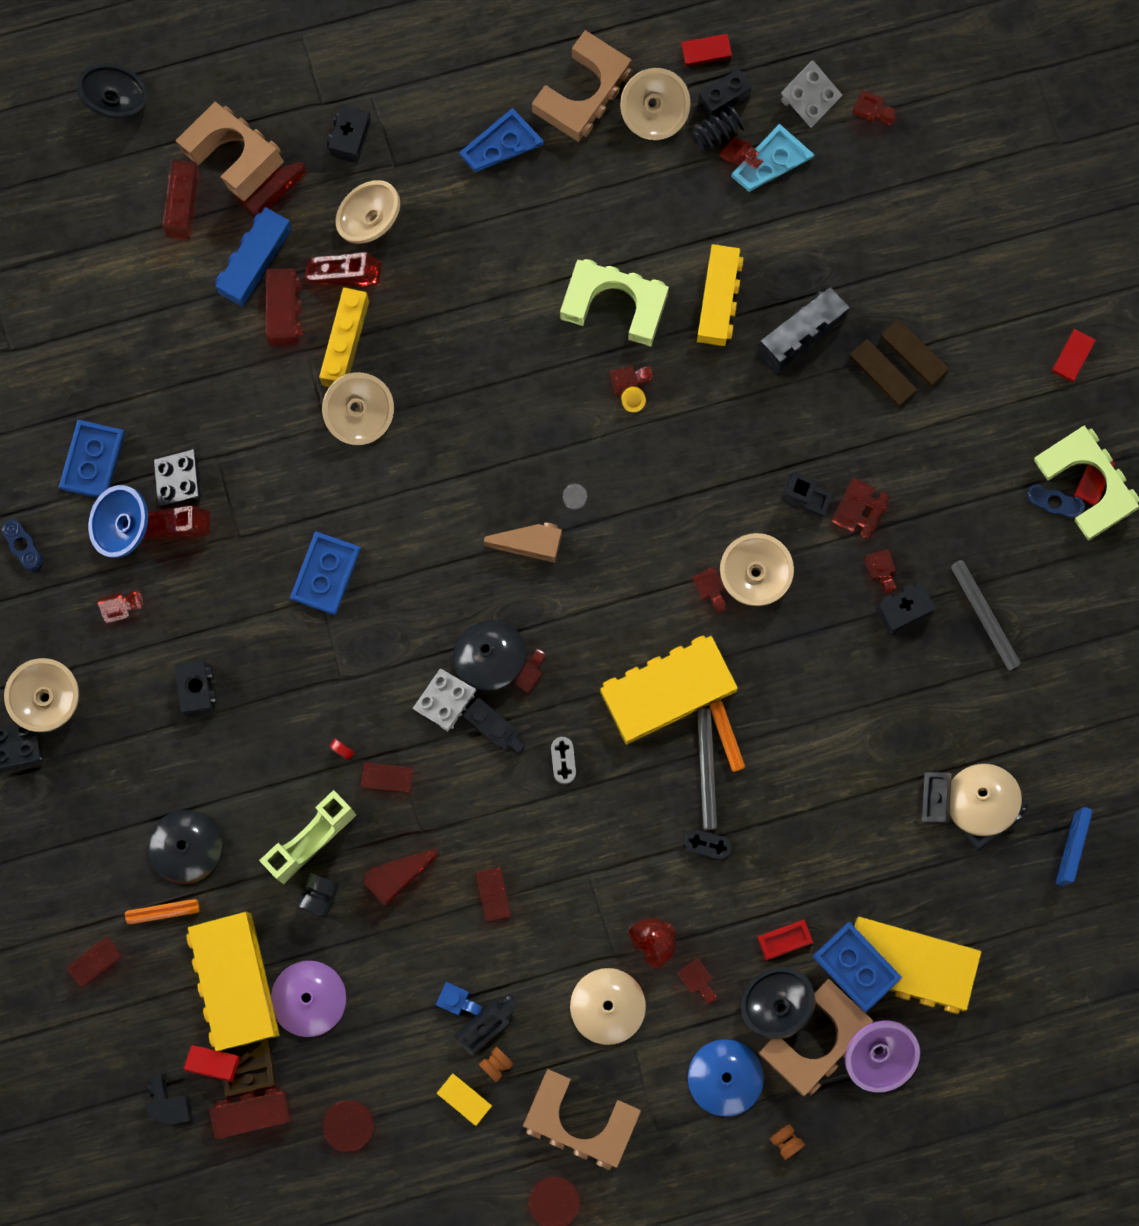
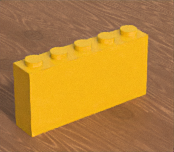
M704 635L691 641L692 645L687 648L679 646L669 652L670 656L666 658L656 657L648 661V666L639 670L638 667H635L625 673L626 677L619 680L615 677L603 683L604 687L600 689V693L626 745L698 711V709L707 707L712 702L719 701L737 692L738 688L712 636L707 638Z
M243 912L188 927L187 942L190 949L193 948L195 958L192 959L195 973L199 974L200 983H198V991L201 998L204 997L206 1005L203 1008L206 1022L210 1023L211 1032H209V1040L211 1046L215 1047L216 1051H224L280 1036L252 913Z
M856 918L854 927L902 977L890 989V991L896 992L895 997L910 1000V997L920 999V1004L934 1007L935 1003L945 1006L944 1011L959 1014L960 1010H967L981 951L869 919Z

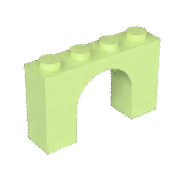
M577 259L561 307L560 319L583 326L592 299L603 290L610 288L620 289L628 293L636 304V312L629 330V340L652 346L668 296L669 287L659 280L648 281L635 273H629L628 275L621 273L619 269L612 266L605 268L598 266L592 260L584 259L581 261Z
M1084 425L1036 456L1035 462L1048 481L1076 464L1092 465L1103 474L1107 484L1105 496L1098 504L1075 518V522L1089 541L1138 510L1139 497L1133 489H1127L1124 484L1127 480L1120 469L1114 470L1110 464L1113 461L1106 449H1100L1096 443L1099 441L1097 435L1092 429L1087 430Z
M334 790L315 807L318 813L303 831L283 846L277 843L259 860L283 884L356 816L354 811Z

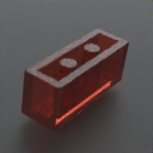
M172 160L163 220V229L167 237L191 239L200 174L196 162Z
M295 268L266 269V338L269 345L298 344V337L302 336V323L298 322V314H302V301L298 299V291L302 290L301 276H297Z
M279 1087L265 1090V1096L255 1098V1093L240 1096L239 1102L230 1103V1099L215 1102L216 1107L209 1108L215 1139L293 1122L287 1091L280 1092Z

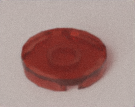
M351 1100L338 1102L325 1115L323 1124L324 1136L329 1144L337 1150L346 1152L359 1150L372 1137L374 1129L373 1116L368 1108L360 1102Z
M547 1177L538 1182L532 1189L529 1198L530 1212L541 1226H566L570 1224L577 1216L580 1206L579 1195L575 1187L568 1180L560 1177Z

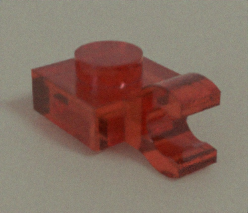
M862 90L852 114L874 122L876 117H878L884 123L892 125L896 117V110L883 106L884 98Z
M735 137L720 152L724 161L738 166L745 161L749 166L757 169L763 163L761 159L756 158L759 153L750 142Z
M632 365L609 371L615 396L622 395L629 387L638 388L637 383L653 380L651 367H645L634 372Z
M889 549L865 556L864 559L872 581L880 579L884 594L894 592L896 587L890 575L895 574L896 569Z
M711 567L692 577L702 600L710 597L717 613L726 609V604L719 593L724 591L725 587L715 567Z
M140 590L129 593L125 598H123L120 592L98 599V605L106 624L129 617L128 610L144 606Z
M537 649L530 661H525L522 672L512 683L529 694L542 675V672L537 669L546 658V654Z
M698 958L677 973L692 994L699 990L708 1005L717 999L707 984L713 978Z

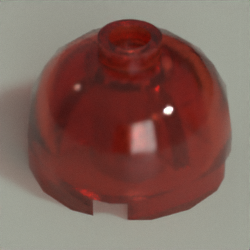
M648 917L636 922L628 931L634 948L638 950L640 947L647 955L642 959L655 969L666 964L676 951V931L669 922L665 923L661 919Z

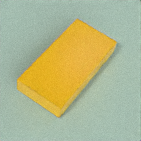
M452 1074L437 1092L439 1096L475 1126L492 1107L491 1104L455 1074Z

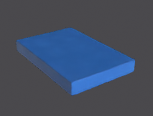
M77 420L59 489L98 498L104 491L109 489L125 431Z
M315 531L290 600L336 616L359 557L361 547Z
M1083 807L1073 815L1056 880L1057 885L1064 887L1075 881L1093 812L1092 809Z
M850 922L812 956L865 1013L902 978Z

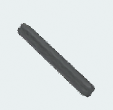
M963 560L955 562L951 569L1007 669L1013 670L1020 665V661Z
M701 708L698 709L697 716L703 829L712 831L717 828L711 710Z

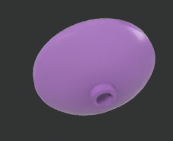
M302 961L289 966L278 976L271 992L276 1020L290 1033L302 1037H314L328 1032L339 1022L345 1010L346 990L342 979L332 968L316 961ZM305 993L311 995V1000L308 1003H304L302 1000Z
M878 1021L869 1024L857 1032L848 1044L845 1054L847 1072L855 1084L867 1091L886 1092L904 1084L915 1072L920 1059L919 1044L914 1034L906 1026L898 1022ZM881 1046L879 1050L874 1051L875 1048Z

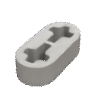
M558 737L551 745L553 772L558 783L567 785L574 781L576 777L574 749L570 739ZM560 742H564L565 746H569V749L565 751V759H561L560 751H555V748L559 747ZM561 763H566L567 770L572 771V774L568 775V779H563L562 775H558V772L562 771Z

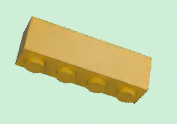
M712 244L697 338L699 343L725 346L726 339L732 338L733 325L729 324L730 316L735 317L737 302H732L733 293L738 294L740 280L736 279L737 271H742L744 257H739L740 248Z
M343 287L319 377L323 386L330 387L337 379L351 372L369 304L366 292Z

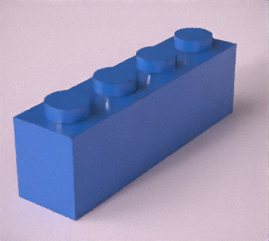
M266 207L262 213L259 212L253 220L254 226L249 233L246 232L243 235L240 248L237 253H232L228 260V267L225 272L222 271L218 275L215 282L220 295L244 307L292 230L289 220Z

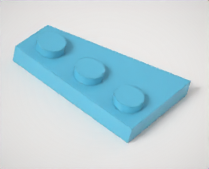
M779 124L732 173L731 177L750 192L812 159L814 154Z

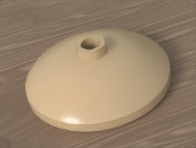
M663 68L642 70L635 74L623 89L620 101L621 114L628 128L636 135L649 140L668 138L679 131L688 118L690 111L689 91L683 80L669 70ZM651 98H654L655 105L650 107L648 102Z
M380 180L369 181L356 187L344 198L337 211L336 228L339 234L346 241L355 244L367 243L382 236L393 225L399 213L400 197L398 192L391 184Z
M360 372L346 374L332 383L324 396L322 404V415L328 430L337 439L352 445H364L377 440L390 426L394 414L393 398L387 386L375 376ZM357 402L358 408L354 411L351 410L352 403Z
M760 533L744 535L733 541L724 552L720 564V576L727 592L737 601L750 606H764L780 599L789 589L794 574L793 560L787 548L774 537ZM753 570H758L760 572V576L754 577L751 574V572Z
M45 658L33 659L20 665L9 677L4 692L5 706L10 717L21 727L34 732L52 731L64 725L74 714L79 701L78 684L72 672L58 661ZM44 694L49 695V699L46 702L41 700Z
M991 764L973 765L959 772L951 781L949 815L962 830L973 835L990 836L1006 830L1017 819L1022 805L1020 787L1015 778L1001 767ZM981 791L988 793L985 797L978 795Z
M610 968L599 969L583 977L576 985L570 1002L571 1016L580 1033L587 1039L604 1045L618 1044L634 1035L643 1022L646 1009L643 991L635 979L623 971ZM606 1001H610L613 1004V1008L609 1011L603 1008V1004Z

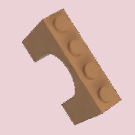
M586 30L572 47V58L592 70L598 76L601 82L599 90L587 100L573 101L545 85L532 102V112L578 142L583 136L587 137L593 128L592 123L594 120L602 117L606 110L605 105L609 99L614 100L620 90L618 87L622 81L626 82L633 72L631 69L632 60Z
M214 102L176 140V143L182 152L197 165H200L218 146L226 142L240 141L245 143L244 151L240 158L221 176L228 189L245 201L284 162L279 154L281 150L274 142L270 141L268 143L257 129L251 130L249 124L243 118L237 119L227 106L221 107L218 103Z
M827 979L815 992V1004L832 1020L835 1026L836 1039L830 1052L819 1059H807L797 1054L782 1039H771L758 1053L802 1096H805L807 1093L811 1096L821 1086L818 1081L824 1074L829 1077L836 1070L838 1065L835 1062L841 1056L845 1058L848 1044L855 1034L873 1022L830 979Z
M547 1069L523 1125L528 1128L526 1133L538 1139L541 1138V1135L551 1138L550 1144L564 1149L565 1145L574 1149V1155L587 1160L588 1156L598 1159L597 1165L608 1170L612 1166L617 1168L641 1110L617 1100L607 1126L599 1135L590 1139L575 1138L564 1130L559 1119V1108L571 1079Z

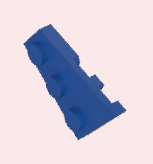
M512 108L459 153L460 157L474 172H478L542 146L544 141Z

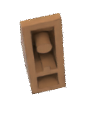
M551 523L537 524L486 536L484 538V546L555 563L562 530L558 529L557 525Z

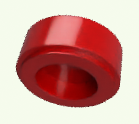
M336 738L330 744L331 749L347 760L351 759L355 753Z

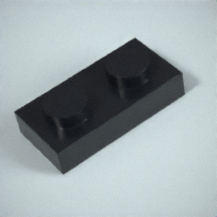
M925 772L922 822L949 823L952 774Z

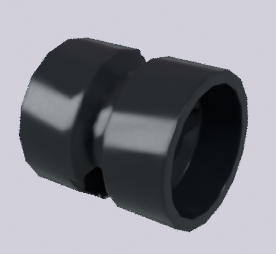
M310 873L305 884L307 891L301 893L296 906L326 918L331 908L329 900L335 898L340 885Z

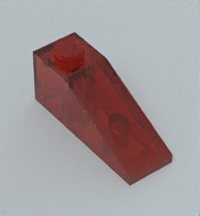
M300 161L276 169L245 201L235 195L237 202L255 218L259 212L262 213L265 207L270 209L307 174L305 164Z
M368 253L307 258L304 281L359 287L379 285L382 262Z
M186 506L148 512V524L143 539L193 538L210 535V511L195 506Z
M434 848L382 864L378 868L374 866L365 874L366 880L363 883L386 906L440 854Z

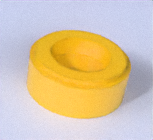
M629 387L622 393L621 401L627 411L638 412L645 406L646 398L640 388Z

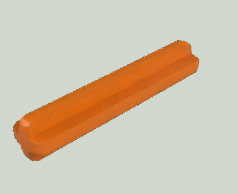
M721 700L712 702L709 708L733 772L742 770L745 764Z
M196 899L128 910L125 912V920L127 924H135L199 912V902Z

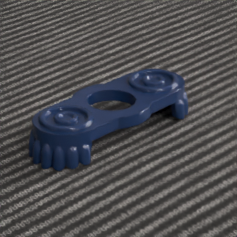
M1041 484L1032 485L1028 489V501L1034 506L1045 509L1050 514H1060L1074 518L1081 515L1084 511V502L1079 497L1071 498L1058 490L1051 491L1042 488ZM1050 496H1057L1061 499V506L1054 509L1048 505V498Z
M15 520L6 521L2 526V534L8 541L11 552L17 555L24 569L31 572L37 571L43 565V556L34 547L33 539L24 531L22 523ZM19 538H25L28 541V546L23 551L15 549V541Z

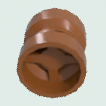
M496 1046L491 1051L490 1058L483 1059L479 1065L497 1082L502 1077L501 1072L509 1070L514 1063Z
M790 1124L769 1138L774 1145L780 1148V1154L785 1160L805 1145L801 1138L795 1136L794 1129Z

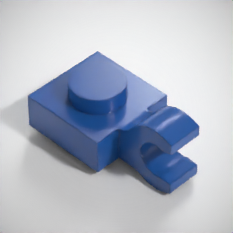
M448 982L445 983L436 1003L437 1006L456 1015H460L462 1009L478 1015L482 1009V1006L467 1000L470 992Z

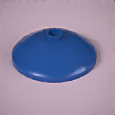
M117 485L104 491L95 501L89 516L88 529L91 542L99 553L107 557L119 558L128 555L140 544L148 524L147 505L142 495L132 487Z
M723 1039L708 1043L695 1054L689 1066L688 1085L694 1100L700 1107L714 1115L735 1116L745 1112L754 1105L763 1088L764 1074L758 1057L749 1047L738 1041ZM724 1073L731 1075L730 1082L725 1083L722 1080Z

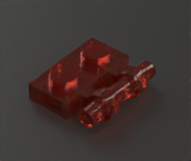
M853 477L831 522L853 532L856 524L863 527L860 535L869 538L871 532L875 531L878 526L877 521L881 513L885 512L888 506L887 501L890 495L881 492L878 499L871 497L875 488ZM866 505L873 508L868 518L862 516Z

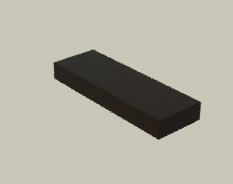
M899 319L881 334V338L931 387L948 372L949 368Z
M868 339L850 353L849 357L898 407L916 392L917 389Z

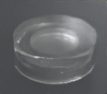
M579 484L567 486L563 492L564 504L570 509L583 507L587 501V492L584 487Z

